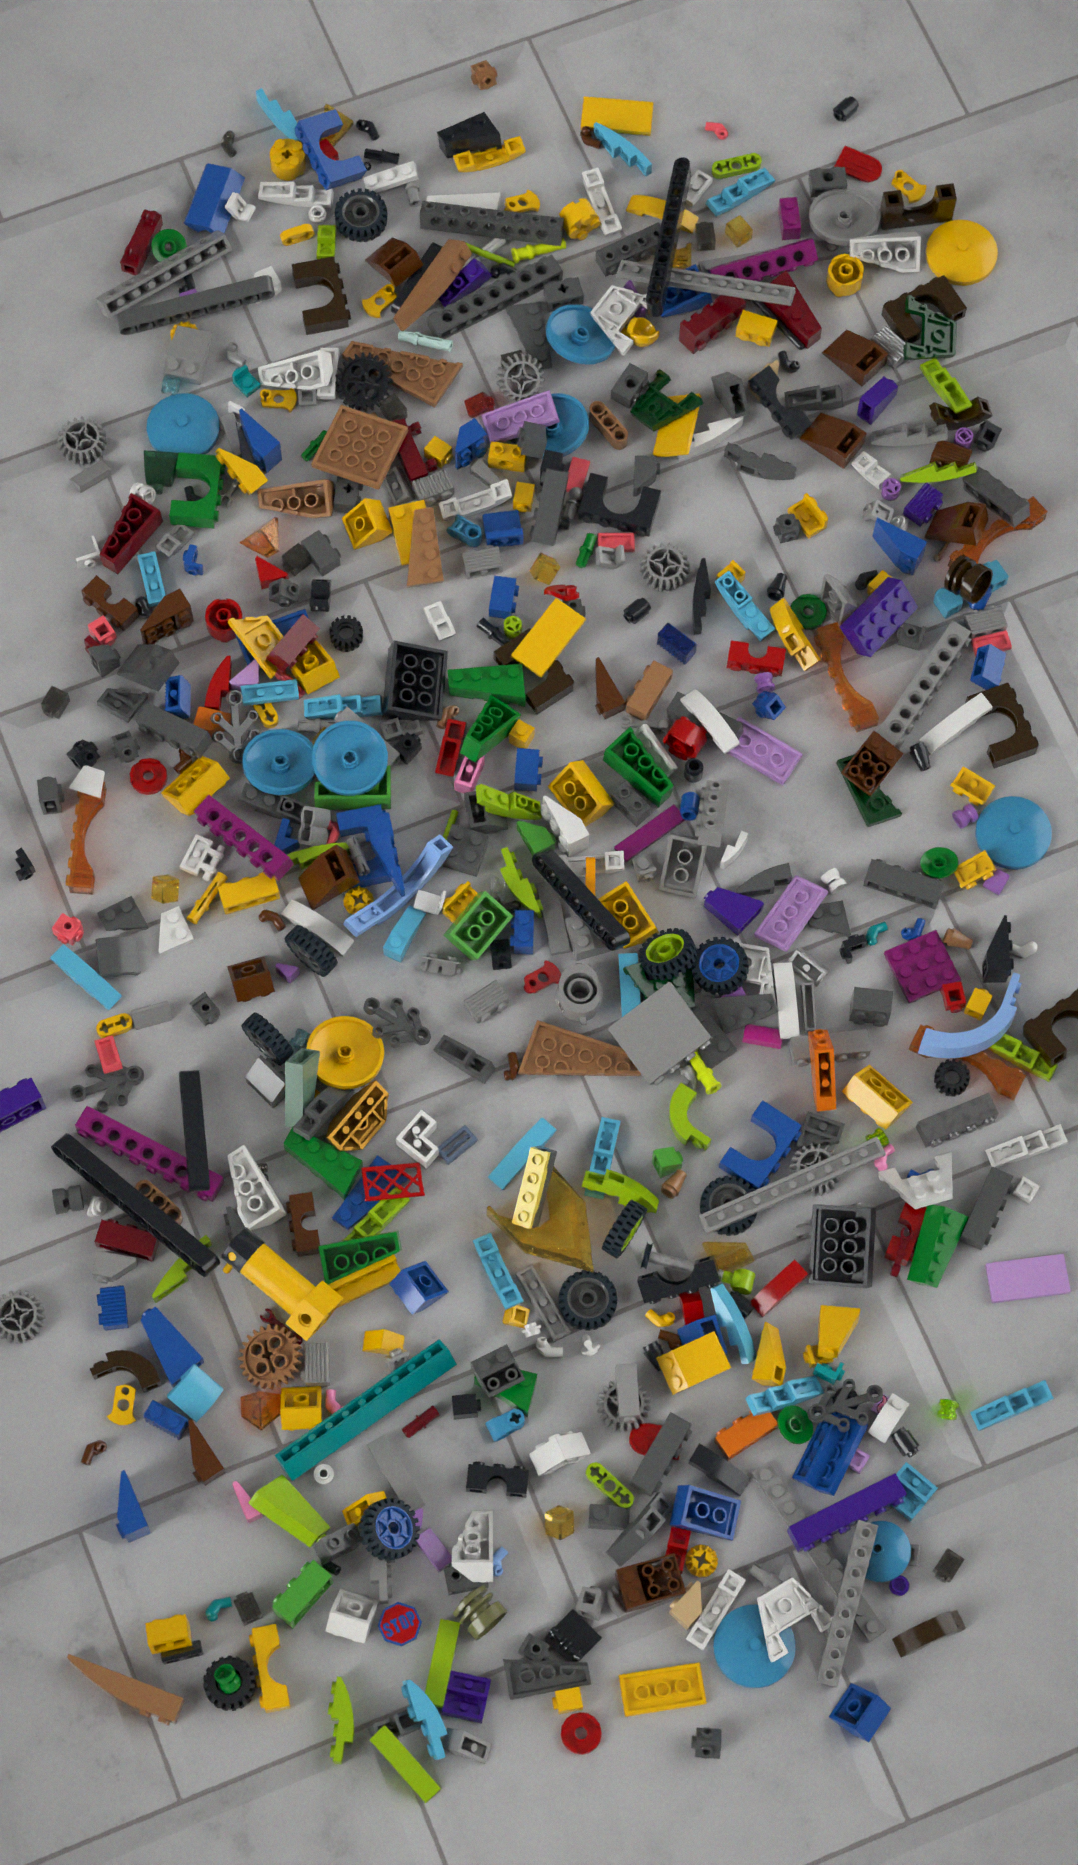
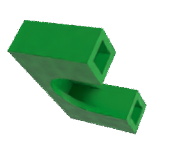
M178 452L177 477L204 481L208 484L210 490L204 498L197 501L171 500L170 525L214 529L215 522L219 521L217 507L221 506L222 495H219L224 487L222 474L226 473V465L221 464L217 460L216 455Z

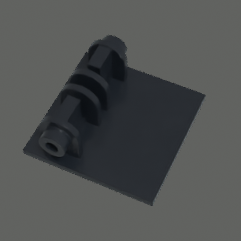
M573 1609L544 1638L569 1662H579L602 1639Z

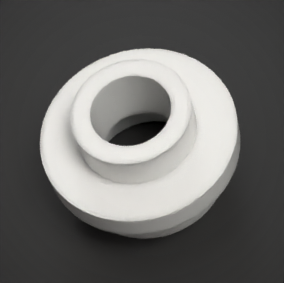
M320 205L313 206L309 210L310 220L315 223L324 221L326 210Z
M536 1322L524 1325L525 1330H522V1333H525V1337H530L541 1333V1325H536Z
M321 1464L315 1468L314 1478L319 1484H328L334 1478V1471L331 1466ZM327 1471L328 1474L326 1477H321L320 1472Z

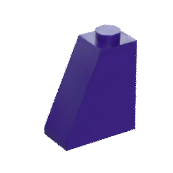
M883 376L861 396L857 416L872 425L897 395L898 385L893 380Z
M719 887L714 891L710 890L704 897V907L737 936L764 908V902Z

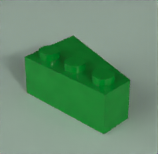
M521 1370L525 1381L494 1397L504 1401L510 1407L519 1409L528 1417L538 1374ZM475 1376V1377H474V1384L477 1385L478 1387H480V1388L482 1389V1387L480 1386V1384H479V1382H478V1380H477V1378H476V1376Z

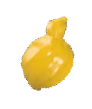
M643 317L632 318L627 329L624 326L620 331L632 339L637 347L652 345L658 339L660 333L649 320Z

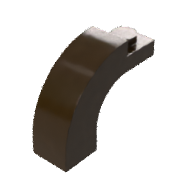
M981 397L971 400L972 407L955 413L950 407L936 402L929 405L932 420L936 422L937 426L946 424L948 430L968 428L989 419L993 415L988 400Z
M116 1350L105 1353L108 1361H99L90 1368L94 1380L116 1371H127L138 1379L143 1393L162 1386L154 1366L145 1357L132 1351Z
M957 1610L949 1611L899 1634L892 1640L902 1658L942 1638L965 1630L966 1627Z

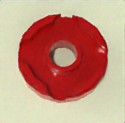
M153 758L139 760L138 763L132 766L129 774L133 788L144 795L160 792L165 787L168 779L165 766L159 760ZM149 772L154 775L153 778L150 780H145L143 778V776Z
M574 1713L565 1719L560 1735L562 1743L567 1750L574 1754L584 1755L591 1753L597 1748L601 1741L602 1731L597 1719L589 1713ZM578 1728H584L587 1731V1736L584 1739L576 1737L575 1731Z

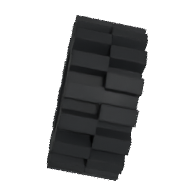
M342 615L341 619L337 617L335 619L336 622L332 621L329 634L331 643L334 644L335 648L339 647L340 651L344 648L345 652H348L349 648L353 651L355 646L357 648L360 646L359 643L363 641V628L361 622L357 621V618L353 617L351 619L350 615L345 618ZM344 628H350L354 634L351 638L344 639L340 637L339 632Z
M947 1059L945 1062H941L934 1075L935 1087L940 1089L939 1092H945L946 1096L952 1094V1097L956 1094L960 1095L962 1091L964 1092L971 1076L969 1075V1069H966L967 1065H962L960 1060L956 1062V1059H952V1061ZM949 1071L956 1072L959 1075V1082L956 1084L948 1083L945 1080V1074Z

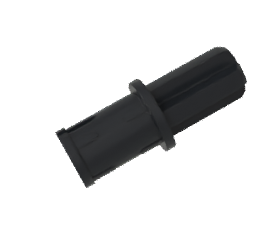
M365 149L364 158L379 160L380 163L386 162L398 165L400 153L384 151V149L382 151Z
M482 618L477 623L476 627L499 645L503 646L510 641L507 636L499 631V627L493 626L485 618Z

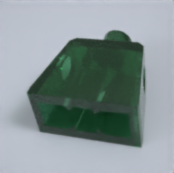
M144 450L146 484L152 486L156 494H162L163 487L173 486L177 474L178 453Z

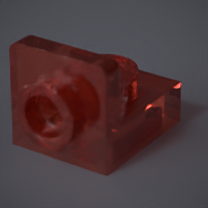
M484 392L464 400L470 418L494 410L495 402L493 398Z

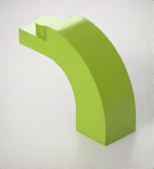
M680 1083L670 1101L669 1123L677 1139L685 1146L691 1140V1143L696 1148L707 1150L711 1145L712 1139L693 1127L687 1117V1111L695 1101L697 1093L683 1083Z

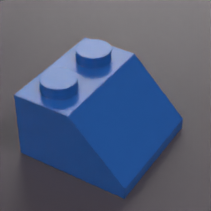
M426 1261L401 1270L389 1283L395 1294L398 1295L412 1315L425 1310L449 1292Z
M851 1683L829 1715V1718L854 1736L869 1743L891 1710V1707L878 1695Z

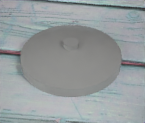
M843 188L833 189L822 193L812 202L809 210V224L813 232L822 240L834 245L850 246L851 238L875 235L880 224V210L872 198L860 191Z

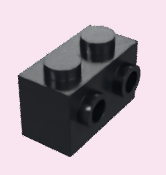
M545 449L540 467V486H543V482H541L542 472H546L547 468L564 471L563 453Z

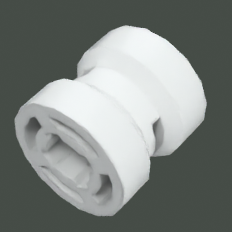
M140 482L133 484L130 489V493H133L149 504L156 497V492L152 487L145 486Z
M837 868L827 871L821 877L823 883L828 885V890L831 894L841 891L847 885L846 881L839 876L840 873Z

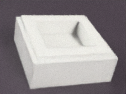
M1023 1176L1013 1194L1030 1204L1040 1186Z

